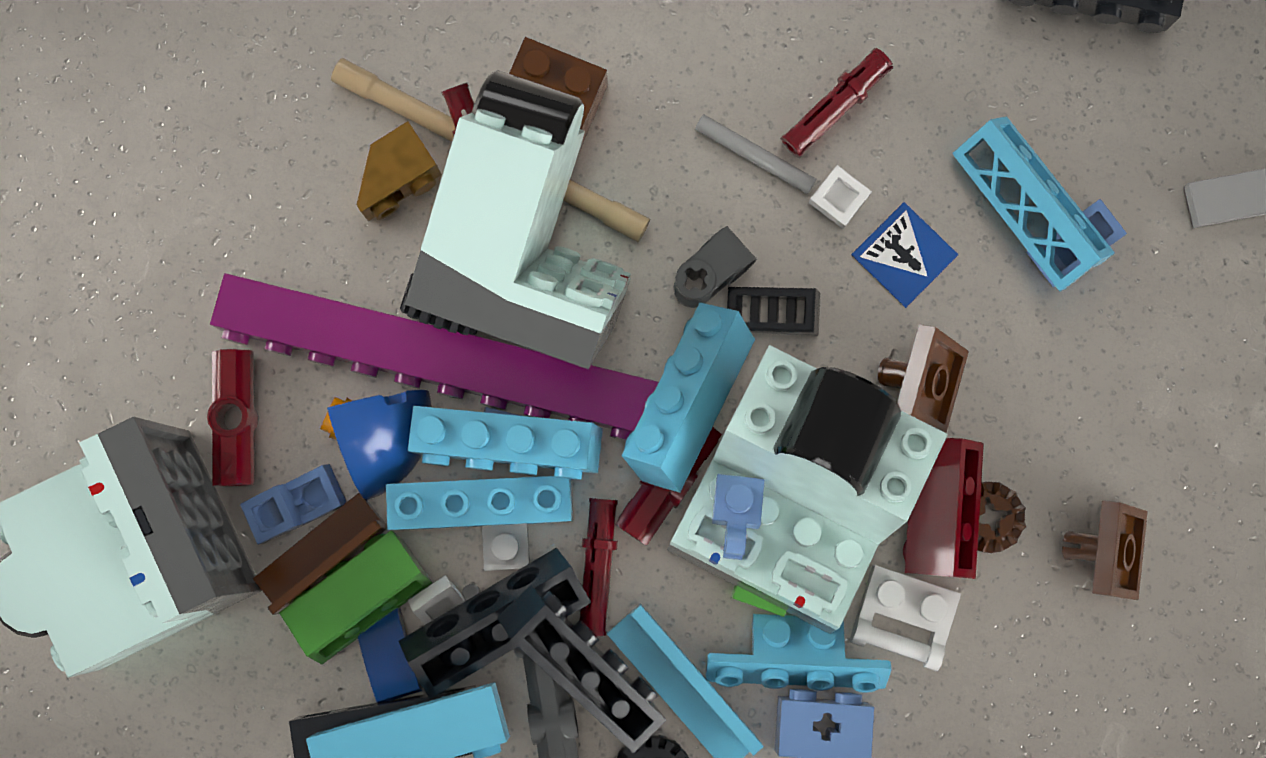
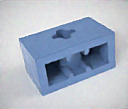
M790 689L789 696H778L774 751L779 757L872 758L874 707L868 702H862L861 694L835 692V700L817 699V691ZM826 713L827 717L835 722V727L826 728L825 735H821V732L813 726V721H822L823 714Z

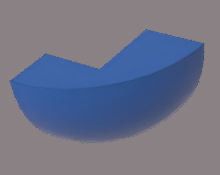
M407 390L389 397L377 395L327 408L347 469L356 488L365 500L384 494L386 492V484L400 483L420 460L422 455L409 452L408 444L413 406L432 407L428 390Z

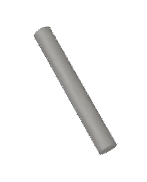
M704 114L696 125L695 130L806 194H809L817 180Z

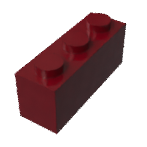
M963 438L945 439L908 519L907 539L903 546L905 573L976 579L984 443Z

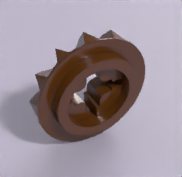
M982 482L980 515L986 513L985 506L987 504H990L992 510L1006 511L1007 515L1002 516V519L996 521L997 528L995 532L989 524L979 523L977 551L984 553L1002 552L1018 543V538L1026 528V507L1021 503L1017 492L1002 483Z

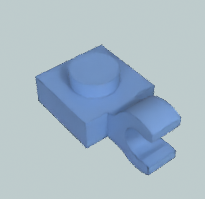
M717 474L712 524L726 525L723 558L742 560L746 548V528H760L765 479Z

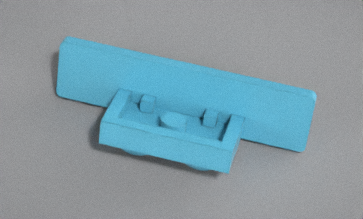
M753 614L752 655L709 653L706 665V679L708 682H716L725 687H735L742 683L762 684L764 687L779 689L787 685L807 686L817 691L828 690L833 687L853 688L858 692H873L886 688L891 673V662L889 660L846 659L844 620L839 629L829 634L796 616L790 615L783 617L780 615Z

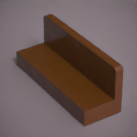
M357 493L252 578L272 603L267 607L272 615L279 614L299 595L327 578V573L343 561H349L364 548L370 539L386 531L387 524L371 504L360 493Z

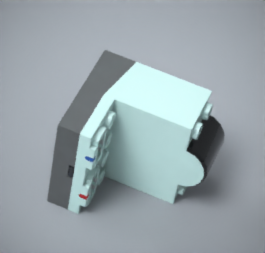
M496 70L488 75L476 98L472 113L459 118L405 305L589 369L615 327L631 279V273L625 272L623 268L594 258L588 259L587 262L579 260L581 255L568 248L557 246L554 251L548 249L585 133L584 130L580 129L584 112V104L580 98L500 70Z
M769 345L667 550L831 634L840 628L878 545L908 521L948 434L901 411L899 404L893 396L863 377L835 367L815 368ZM717 474L765 479L761 526L759 529L746 528V548L742 560L723 558L726 525L712 524Z
M131 417L79 442L85 455L80 459L81 464L0 502V539L3 543L8 544L11 549L0 558V621L17 635L31 638L49 636L53 643L50 649L52 659L61 671H65L68 678L101 670L262 591L252 579L256 574L215 486H212V479L189 430L138 417Z

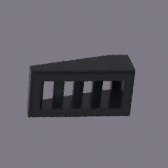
M728 287L727 309L739 311L741 316L743 297L751 298L750 322H745L751 333L818 336L820 292L816 288ZM761 298L768 299L767 322H760ZM779 299L787 300L786 323H778ZM797 300L805 301L804 323H796Z

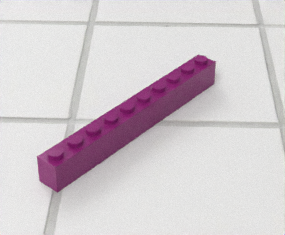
M227 273L223 275L210 321L211 326L223 331L221 338L242 345H248L250 338L266 342L265 350L286 356H291L292 349L309 353L308 361L334 367L335 360L351 363L350 371L377 378L378 370L395 374L393 382L420 389L421 381L438 385L437 393L457 399H463L464 392L482 396L480 404L501 410H506L508 403L525 407L523 415L529 417L550 419L551 414L566 417L570 421L591 422L597 426L611 429L610 437L626 441L628 436L634 432L644 413L648 397L654 393L659 383L593 365L586 369L538 351L470 334L451 333L447 329L441 328L440 330L434 328V325L423 324L418 321Z

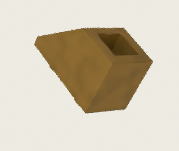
M409 121L370 144L356 204L368 222L375 217L377 220H381L390 216L399 208L398 202L411 194L420 196L428 192L436 185L435 179L442 175Z

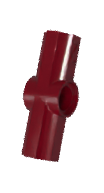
M220 349L212 351V404L207 414L208 425L212 429V486L254 485V431L258 425V414L254 408V352L252 350ZM238 406L242 413L241 422L236 428L229 430L225 425V414L232 407Z
M712 427L680 493L640 481L641 487L633 499L626 505L615 525L647 546L673 507L676 509L698 477L696 472L703 462L707 460L722 434Z

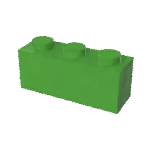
M392 530L387 534H379L370 539L365 544L364 551L350 561L339 563L327 573V578L313 588L303 592L289 606L279 612L305 655L321 665L358 639L360 634L396 608H400L410 598L433 583L406 543Z

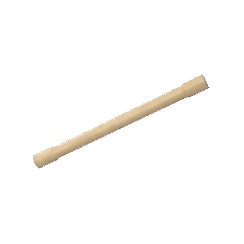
M341 58L335 65L331 75L332 82L365 99H371L451 142L453 141L452 131L456 129L452 118L447 114L380 80L377 75L345 58ZM569 180L563 201L598 218L606 226L637 242L641 240L649 225L650 218Z

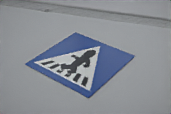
M903 202L851 255L907 308L959 254Z

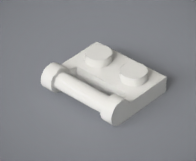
M872 565L852 629L850 643L862 647L867 643L923 662V667L938 671L945 655V645L961 593ZM874 613L931 631L928 644L872 626Z

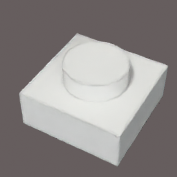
M837 165L808 203L843 229L872 191Z
M527 523L482 526L484 571L521 569L530 563Z
M444 575L410 598L408 603L413 613L426 625L466 600L449 578Z

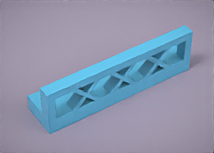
M1007 116L990 119L952 153L1059 292L1066 289L1091 268L1102 264L1115 254ZM984 140L994 151L993 169L979 168L969 155ZM1004 164L1009 171L1002 170V165ZM986 175L992 176V183ZM1001 177L1015 178L1020 184V204L1006 202L1001 196ZM1030 198L1035 203V205H1029ZM1013 210H1019V217ZM1028 211L1042 213L1049 221L1047 238L1033 237L1027 229ZM1057 233L1061 236L1063 240L1056 239ZM1040 244H1041V245H1047V246H1046V252H1045L1044 249L1040 246ZM1055 246L1070 248L1081 262L1079 266L1066 276L1062 274L1054 263Z
M641 603L607 632L610 639L714 758H744L749 752L754 756L764 747L756 735Z

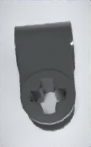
M726 226L714 234L698 252L679 267L675 277L674 295L681 304L690 308L698 307L699 303L706 304L725 286L732 284L741 277L757 259L731 229ZM687 277L693 281L701 278L703 280L701 291L697 287L688 290L686 288Z

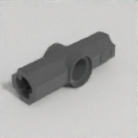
M523 655L530 704H527L529 729L532 743L537 745L538 757L579 758L576 738H579L573 697H569V693L528 655Z

